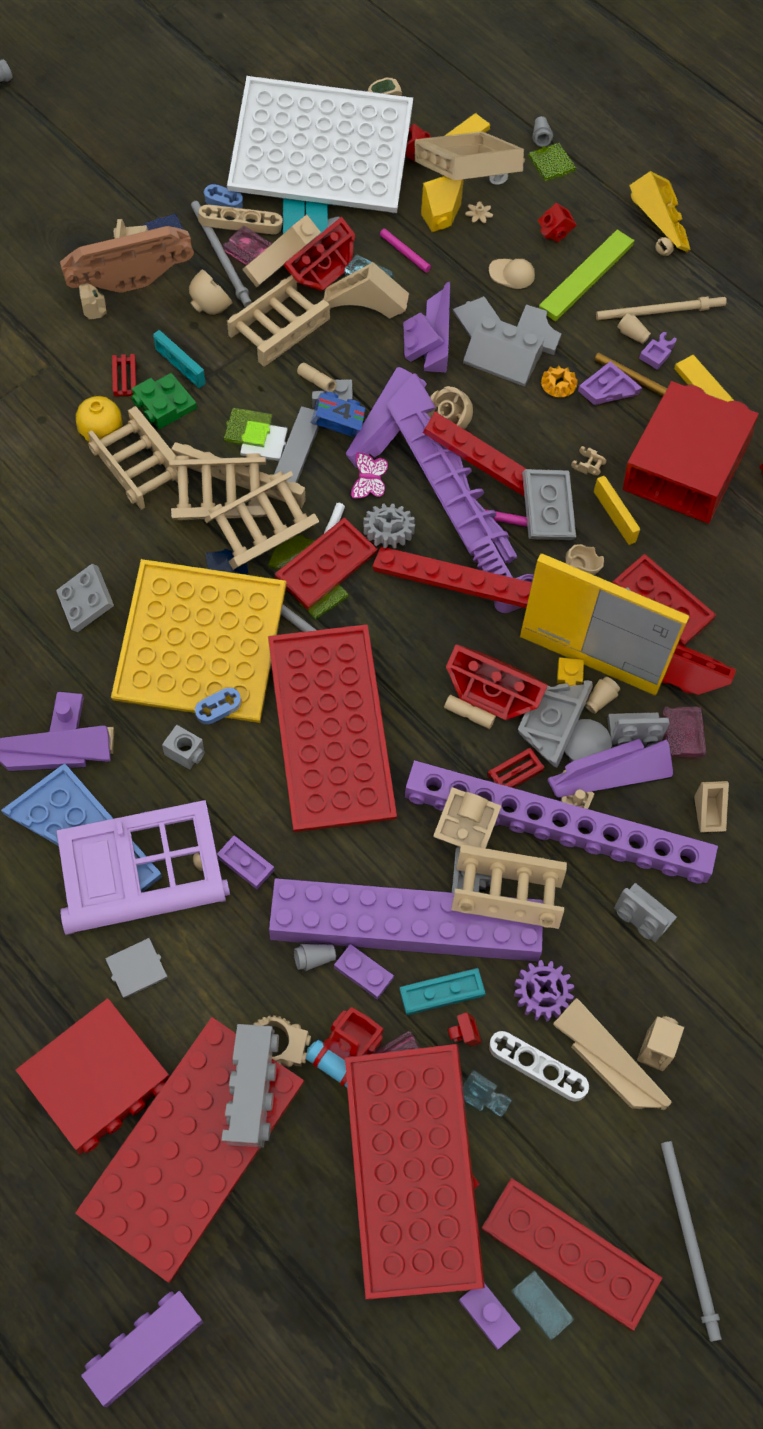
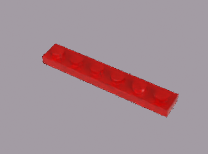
M436 411L434 412L423 430V434L525 497L522 472L526 468Z

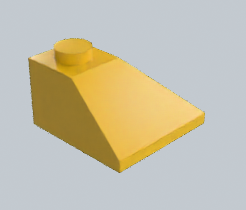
M443 176L423 183L421 215L431 232L445 229L452 225L461 206L464 179L452 180Z

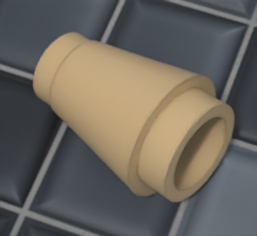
M627 313L617 326L621 330L620 333L642 344L651 335L634 314L630 315Z
M604 677L603 680L599 679L588 697L585 707L590 712L596 714L618 696L620 687L609 677Z

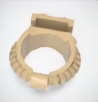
M274 1015L273 1017H262L263 1019L253 1023V1025L275 1026L286 1033L289 1040L286 1050L281 1055L272 1057V1059L286 1067H291L293 1064L301 1067L302 1063L306 1062L307 1054L305 1053V1048L310 1045L311 1036L308 1031L301 1029L299 1024L291 1025V1022L286 1021L285 1018L282 1019L280 1016L276 1017Z

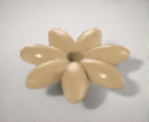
M480 201L476 207L471 204L468 205L471 211L465 213L466 216L472 217L473 223L477 222L478 219L482 223H486V218L493 217V214L488 212L491 206L484 207Z

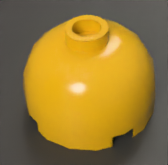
M90 397L80 404L76 412L77 430L88 442H90L88 434L90 431H93L100 440L123 427L122 416L118 406L107 397Z

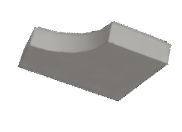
M526 305L517 327L545 337L542 352L554 355L561 339V333L555 331L548 324L546 310Z

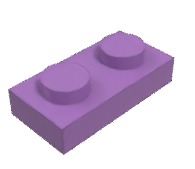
M233 836L217 853V858L255 889H258L274 872V866L236 836Z
M351 944L334 964V969L377 1000L394 979L393 974Z

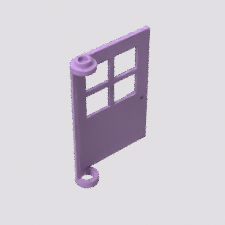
M206 800L57 830L68 907L60 909L65 935L215 902H225V896L230 895L227 879H221ZM193 820L198 846L170 852L165 825ZM160 827L164 853L135 859L131 832ZM200 852L205 880L176 886L171 858ZM166 860L170 887L141 893L136 865Z

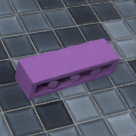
M171 1291L158 1302L159 1309L152 1315L149 1312L142 1315L134 1323L136 1328L129 1335L126 1336L124 1333L119 1335L109 1345L111 1350L103 1357L98 1354L85 1365L87 1371L81 1376L104 1407L112 1404L204 1323L180 1291L176 1294Z

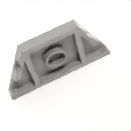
M587 680L584 681V684L569 686L568 683L558 684L555 687L548 686L539 707L526 712L519 725V734L554 767H558L592 690V681Z

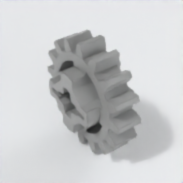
M382 504L381 509L374 506L373 512L368 511L367 517L363 520L364 535H367L369 541L374 540L375 546L380 543L383 544V548H387L388 544L396 548L397 543L404 546L405 539L410 541L412 534L415 532V519L410 517V511L403 512V506L398 509L395 508V504H391L390 507Z

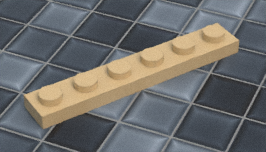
M177 442L174 443L171 449L176 456H189V459L220 458L210 452H202L190 445H182ZM225 466L211 467V476L226 481ZM235 466L236 485L250 490L249 467ZM191 467V468H190V469H193V470H195V471H198V472H201V473H202V468H201V467ZM259 471L260 487L271 482L270 477L273 475ZM285 481L297 504L302 508L305 503V487L296 482ZM277 486L265 492L267 496L285 502Z

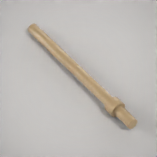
M699 297L698 300L597 311L596 319L623 318L627 313L640 316L693 309L704 311L709 310L710 307L726 306V297L710 299L709 297Z

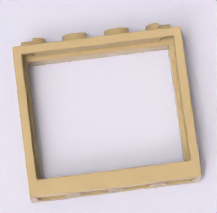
M482 131L415 140V162L452 180L523 171V163L525 161V158H523V148Z

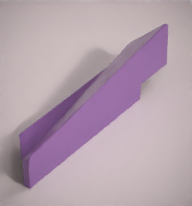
M637 739L572 761L565 766V773L548 778V782L556 797L574 795L579 789L586 793L672 777L673 767L669 743L667 740L644 748L641 740Z

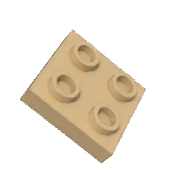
M452 787L433 837L461 847L462 844L486 849L501 805L490 802L473 793L464 792Z

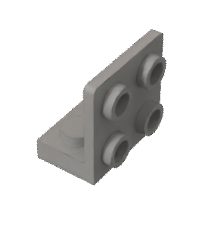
M659 713L609 714L607 717L612 745L618 746L640 739L646 747L652 746L662 741L670 724L669 718H659Z
M636 883L630 889L625 888L622 891L614 907L622 920L631 922L638 928V932L644 938L652 939L655 943L677 918V916Z

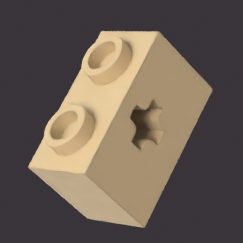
M657 1016L647 1030L637 1061L664 1071L675 1057L684 1027L678 1025V1022L670 1017L663 1016L660 1018Z

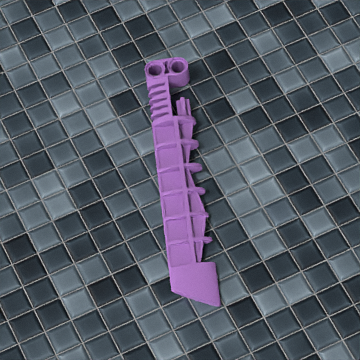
M414 373L390 399L387 407L469 554L474 556L473 561L478 563L477 568L482 571L513 578L505 563H511L514 559H517V555L508 541L509 535L507 531H503L493 519L497 515L494 510L485 511L476 501V499L484 494V491L482 489L470 491L466 476L472 472L471 468H463L460 456L422 433L431 419L427 413L435 410L436 407L419 377ZM526 574L516 579L532 582L534 575ZM494 601L495 608L501 613H510L522 608Z

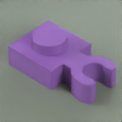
M666 332L661 333L658 342L653 339L639 357L640 360L657 370L670 356L671 349L674 348L677 339L674 337L671 341H666Z

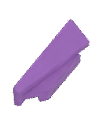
M450 282L444 285L443 290L427 300L426 317L437 330V334L443 338L444 344L424 354V359H426L424 371H447Z
M397 367L363 423L361 431L356 435L346 452L347 457L355 468H358L355 461V454L357 452L371 454L373 457H376L383 452L400 431L387 407V403L413 375L401 367ZM419 378L421 383L425 387L427 385L426 382Z
M107 726L0 738V763L8 771L55 769L64 763L69 768L86 767V760L110 761L111 738Z

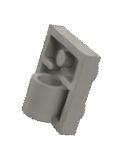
M94 564L89 565L56 590L71 630L79 632L114 606L100 569Z

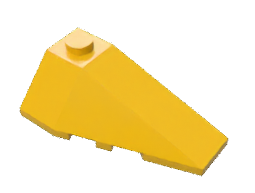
M650 171L630 184L633 202L650 217L677 248L686 252L691 250L686 231L679 224L682 216L675 208L678 205V201L670 181Z

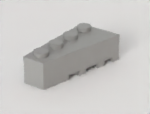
M237 1024L233 1053V1065H236V1071H232L229 1082L230 1095H233V1101H229L226 1104L225 1111L227 1125L230 1126L229 1130H223L222 1141L228 1145L264 1148V1141H269L271 1124L266 1123L267 1111H272L273 1093H269L270 1081H275L276 1064L272 1063V1054L278 1051L279 1035L274 1034L275 1030L272 1026Z

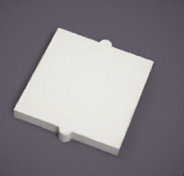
M248 422L245 435L242 436L243 444L240 455L246 456L249 453H260L261 457H265L267 460L280 461L283 448L286 446L287 428Z

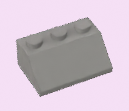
M482 314L473 331L463 364L525 387L542 355L545 337Z

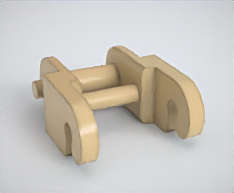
M581 446L579 452L588 457L589 460L587 463L580 462L579 465H576L577 461L574 460L571 466L584 474L589 472L593 475H599L601 473L599 468L601 465L606 464V459L598 455V451L591 448L585 451V447ZM592 461L596 462L595 466L591 465Z

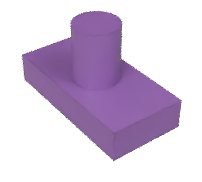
M57 692L49 732L78 729L84 700L83 694Z
M486 1284L485 1288L470 1290L459 1299V1302L497 1350L520 1330V1327Z

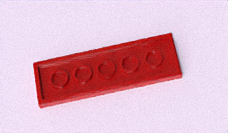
M512 1178L481 1228L482 1231L631 1331L635 1330L662 1280L661 1276Z

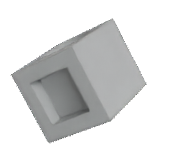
M178 725L175 726L162 744L165 756L189 770L195 763L198 764L202 760L205 753L203 740ZM183 746L191 747V749L188 751L180 750V748H182Z

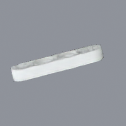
M499 1031L491 1037L489 1043L491 1054L514 1069L571 1101H580L588 1093L589 1083L580 1073L508 1032ZM502 1039L506 1040V1046L511 1050L514 1049L515 1045L518 1046L519 1048L516 1050L514 1058L511 1059L509 1057L511 1055V1051H509L506 1048H503L502 1051H498V1044L495 1043V1041L500 1042ZM520 1053H530L534 1058V1063L531 1066H523L518 1058ZM547 1066L555 1067L558 1071V1078L552 1081L547 1080L543 1075V1069ZM564 1073L568 1075L565 1081L571 1084L578 1081L580 1083L579 1088L583 1091H577L574 1094L571 1092L572 1087L565 1082L562 1087L558 1086L563 1079Z

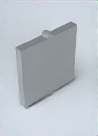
M485 297L472 302L467 301L466 304L454 308L452 311L470 338L482 314L500 320Z
M149 938L105 958L113 974L111 979L117 983L123 999L168 978L160 962L161 956L156 954Z

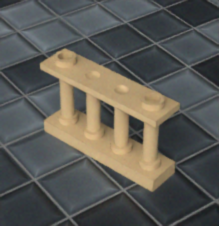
M291 275L287 279H283L277 286L242 311L232 315L227 321L228 336L232 338L239 332L246 336L257 346L258 362L265 367L330 319V304L323 299L318 304L313 305L297 291V281ZM290 296L307 312L297 317L281 302ZM274 308L290 324L280 329L264 314ZM258 320L274 335L268 340H263L248 326Z
M135 406L128 410L130 418L128 424L99 440L93 431L88 432L90 438L88 446L95 456L99 455L126 490V495L132 504L136 503L142 510L145 508L143 495L169 480H176L178 483V468L170 467L169 460H175L176 455ZM132 432L140 435L141 440L114 455H111L106 448ZM144 448H150L153 452V456L126 471L118 464ZM157 464L164 465L166 472L138 488L131 480Z
M260 453L246 454V458L189 459V456H175V460H169V465L171 468H178L179 504H177V508H171L172 519L198 520L205 519L210 514L208 510L215 507V503L212 500L211 467L225 466L226 506L236 501L235 466H249L251 493L260 488L259 465H266V458L261 457ZM191 467L202 468L203 503H201V507L191 508L188 499L187 468ZM257 497L248 502L249 506L246 507L252 517H268ZM237 508L224 514L226 518H242Z
M280 471L271 476V482L224 507L218 504L208 510L210 514L205 518L206 523L216 519L234 551L232 553L234 558L228 561L233 570L319 522L315 513L307 517L306 513H302L285 481L293 476L291 471L286 474ZM275 486L278 487L295 518L293 520L295 524L287 528L286 524H282L265 493ZM255 497L259 500L275 529L273 531L275 535L268 539L266 535H262L245 505L247 501ZM234 508H237L255 540L253 542L255 546L248 550L245 546L242 547L224 515Z
M461 844L456 870L465 871L463 890L455 888L451 910L559 929L564 907L554 906L555 887H562L567 863ZM476 873L491 876L490 894L473 892ZM502 878L518 880L516 899L500 896ZM529 883L545 885L543 904L527 901Z

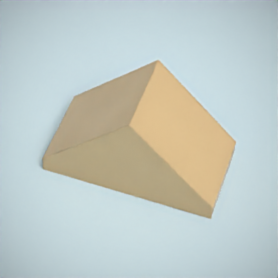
M728 781L702 782L694 796L700 832L726 831Z

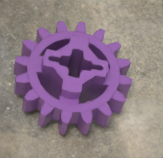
M539 960L536 968L532 963H529L527 966L528 972L521 970L519 973L521 979H516L515 986L520 988L514 992V997H521L517 1004L518 1007L526 1006L525 1015L527 1016L533 1012L535 1013V1020H538L540 1015H544L545 1020L549 1021L551 1014L558 1019L561 1015V1010L565 1011L568 1008L567 1002H572L574 998L569 993L573 991L574 985L567 984L571 977L570 974L563 976L561 974L563 967L560 966L554 969L552 961L549 962L548 966H544L542 960ZM557 982L559 983V985H560V987H561L562 996L560 995L561 992H559V991L557 990V986H556V983H557ZM526 985L528 986L527 989L531 991V999H529L527 995ZM544 987H546L548 989V992H545L544 994L539 992L540 989L542 990ZM540 1005H549L551 1007H541Z

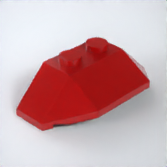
M341 216L283 265L298 283L323 291L351 267L355 233Z
M458 644L455 645L446 665V669L461 700L504 720L537 709L548 687L546 683L525 671L487 654Z
M678 644L662 683H670L680 687L686 693L699 695L730 685L736 669L727 667L724 663Z

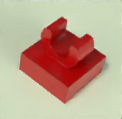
M469 1013L458 1015L459 1025L448 1029L450 1039L454 1040V1042L464 1040L470 1046L481 1044L482 1041L474 1016Z

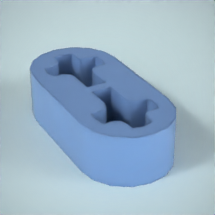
M215 184L207 186L204 190L205 202L208 205L243 208V198L239 192L228 191L226 187Z
M225 688L201 700L195 707L197 719L201 723L209 725L236 712L241 706L240 694L234 688ZM229 695L231 698H234L233 705H230L228 702L224 703L226 696ZM204 707H207L209 710L213 709L211 710V716L201 715Z

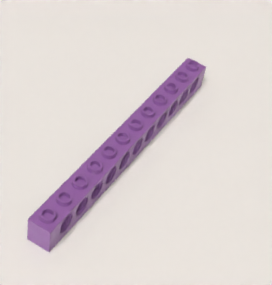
M414 760L405 789V798L409 799L412 803L429 804L437 810L443 811L453 787L501 805L494 826L503 825L517 833L527 832L534 834L535 837L542 840L552 839L559 841L560 844L566 847L577 846L584 848L585 851L591 854H605L616 861L633 862L640 868L658 869L668 876L679 875L686 877L693 883H707L712 875L717 845ZM435 785L440 790L430 791L427 787ZM509 806L514 809V812L508 813L502 808ZM534 813L540 819L532 820L528 817V814ZM553 821H561L565 826L557 827ZM578 828H586L590 834H582ZM603 835H611L615 841H607ZM629 842L638 843L640 849L631 847ZM655 849L663 850L666 856L658 855ZM680 856L688 857L691 863L683 862Z

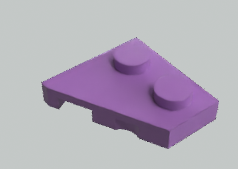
M421 312L403 322L405 358L410 362L444 344L443 338L437 334V330Z
M610 361L579 386L578 392L596 405L639 395L642 387Z

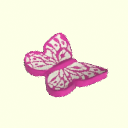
M357 452L355 454V461L359 469L360 478L354 483L351 496L353 498H362L368 496L370 492L377 497L382 496L385 491V485L381 480V475L387 470V461L384 458L373 460L370 455Z

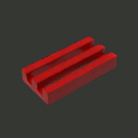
M126 354L121 355V358H117V355H112L114 397L133 395L132 388L136 386L135 354H130V357H126ZM118 364H121L122 390L118 391ZM126 364H131V390H127Z
M529 748L488 771L487 775L490 779L492 778L493 783L515 788L543 772L545 767L532 749ZM528 757L531 758V760H529L528 762L522 764L521 766H518L517 768L501 776L500 778L497 776L498 774L523 761L524 759ZM536 765V767L530 769L529 771L523 773L522 775L516 777L515 779L509 781L508 783L503 784V783L506 782L507 780L513 778L514 776L520 774L521 772L527 770L528 768H530V767Z

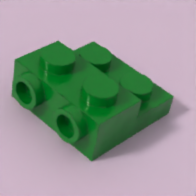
M172 373L157 381L149 378L132 388L133 395L131 399L134 405L144 411L145 418L150 424L153 423L158 430L197 409V403Z

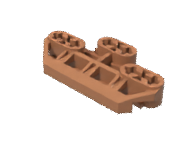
M165 226L79 247L60 261V266L66 284L70 288H78L79 285L88 283L94 287L120 293L150 285L174 264L191 259L194 251L188 231Z

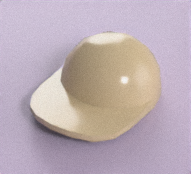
M497 259L489 265V274L492 280L513 289L526 288L533 283L535 278L532 264L525 259Z

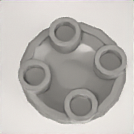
M580 719L574 728L565 753L569 757L570 762L611 749V736L608 730L599 722L591 719Z

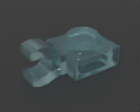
M474 1070L463 1086L464 1100L481 1112L487 1106L494 1113L502 1117L512 1101L504 1094L494 1093L497 1085Z

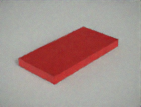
M344 517L276 572L274 578L286 581V590L309 610L374 556L378 549Z
M645 554L612 581L615 585L623 588L628 587L634 593L688 615V621L678 642L682 646L690 642L716 617L713 611Z

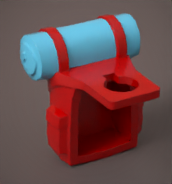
M352 1007L348 1011H343L333 1022L330 1028L332 1032L324 1042L317 1040L312 1043L306 1053L307 1061L312 1063L315 1068H319L330 1075L343 1087H347L345 1057L374 1054L383 1040V1028L368 1016Z

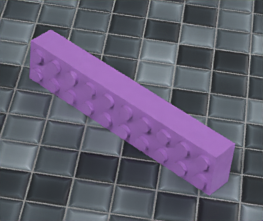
M275 879L269 933L270 940L333 944L338 946H349L351 944L354 947L538 962L542 953L543 926L452 911L454 893ZM527 899V901L543 904V900Z

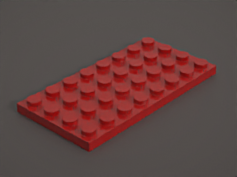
M368 624L268 636L293 832L397 819Z
M213 1017L208 1021L75 1213L168 1283H171L260 1150L259 1147L231 1146L222 1141L223 1130H229L230 1126L227 1125L225 1111L226 1104L229 1101H233V1095H230L229 1082L232 1071H236V1065H233L236 1033ZM272 1059V1063L276 1064L275 1081H270L269 1093H273L272 1111H267L266 1123L271 1124L270 1133L305 1082L274 1059Z
M452 1044L345 1057L366 1299L485 1288L458 1045Z

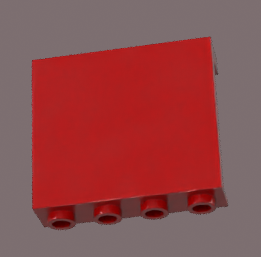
M108 998L16 1069V1072L79 1155L84 1151L89 1153L99 1145L100 1138L107 1133L113 1134L123 1125L122 1121L130 1114L134 1116L142 1111L146 1106L145 1102L152 1096L156 1097L169 1079V1074Z

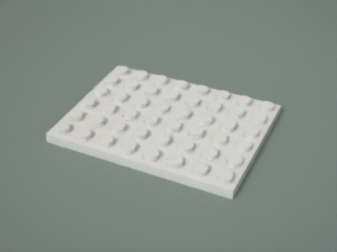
M247 76L227 189L228 191L397 213L413 98Z

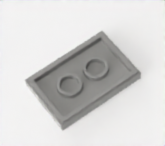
M525 469L522 475L529 539L574 540L576 538L569 471Z

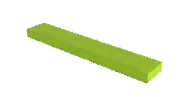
M616 230L539 305V309L546 310V316L557 321L633 246L634 240Z

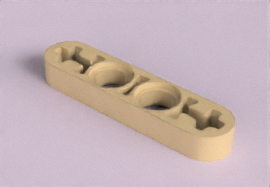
M203 205L199 208L198 220L203 226L265 234H278L282 229L283 222L282 217L274 212L216 205ZM231 216V217H233V218H235V219H234V220H227V219H225V217ZM247 219H254V220H256V222H255V223H250V222H247L246 220H247Z

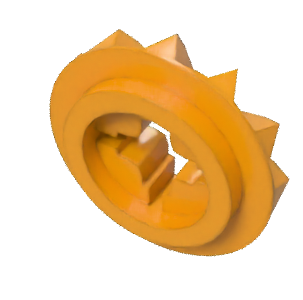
M558 365L557 368L550 367L548 371L543 373L541 385L544 391L551 396L566 397L575 391L578 380L575 378V372H570L568 367L562 369ZM562 377L563 381H560V383H557V385H555L556 379L558 380Z

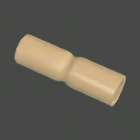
M307 363L299 365L297 369L298 375L325 391L333 392L336 389L337 383L332 378L319 372Z
M452 695L448 697L444 706L445 709L462 717H467L469 720L488 729L492 727L496 715L472 706L470 703Z

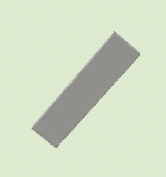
M302 406L274 473L275 475L282 471L283 474L291 471L293 476L287 480L288 482H298L319 429L318 425L310 423L314 410Z

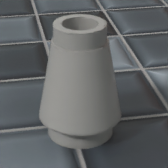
M538 117L535 120L532 136L533 141L541 147L547 146L553 138V132L545 117Z
M301 944L300 947L294 949V958L298 970L304 969L308 971L334 961L336 953L333 944Z

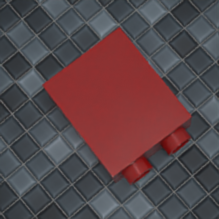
M671 381L627 463L623 491L710 524L751 442L759 413L749 410L745 404L739 401L727 402L708 395L698 386H684Z

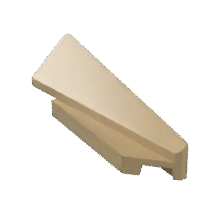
M577 998L554 1022L553 1025L575 1041L572 1048L631 1108L642 1109L646 1107L665 1110L672 1103Z

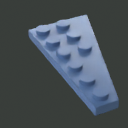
M65 763L1 810L3 815L59 846L57 830L113 819ZM132 841L135 859L146 857ZM152 862L136 865L141 893L162 878L161 873Z

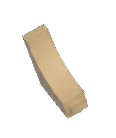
M305 215L242 270L257 287L321 232L309 216Z
M372 262L326 287L324 300L330 304V309L342 305H359L374 309L390 319L406 311L409 293Z

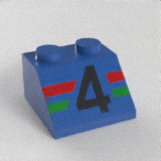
M332 392L320 393L310 423L354 438L361 431L365 407L360 406L361 403L356 400H341L337 394Z

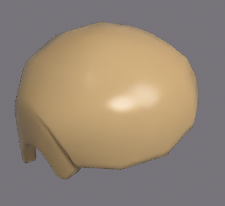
M582 544L574 545L567 551L565 556L566 564L592 575L597 574L604 566V557L597 556L595 547H586Z

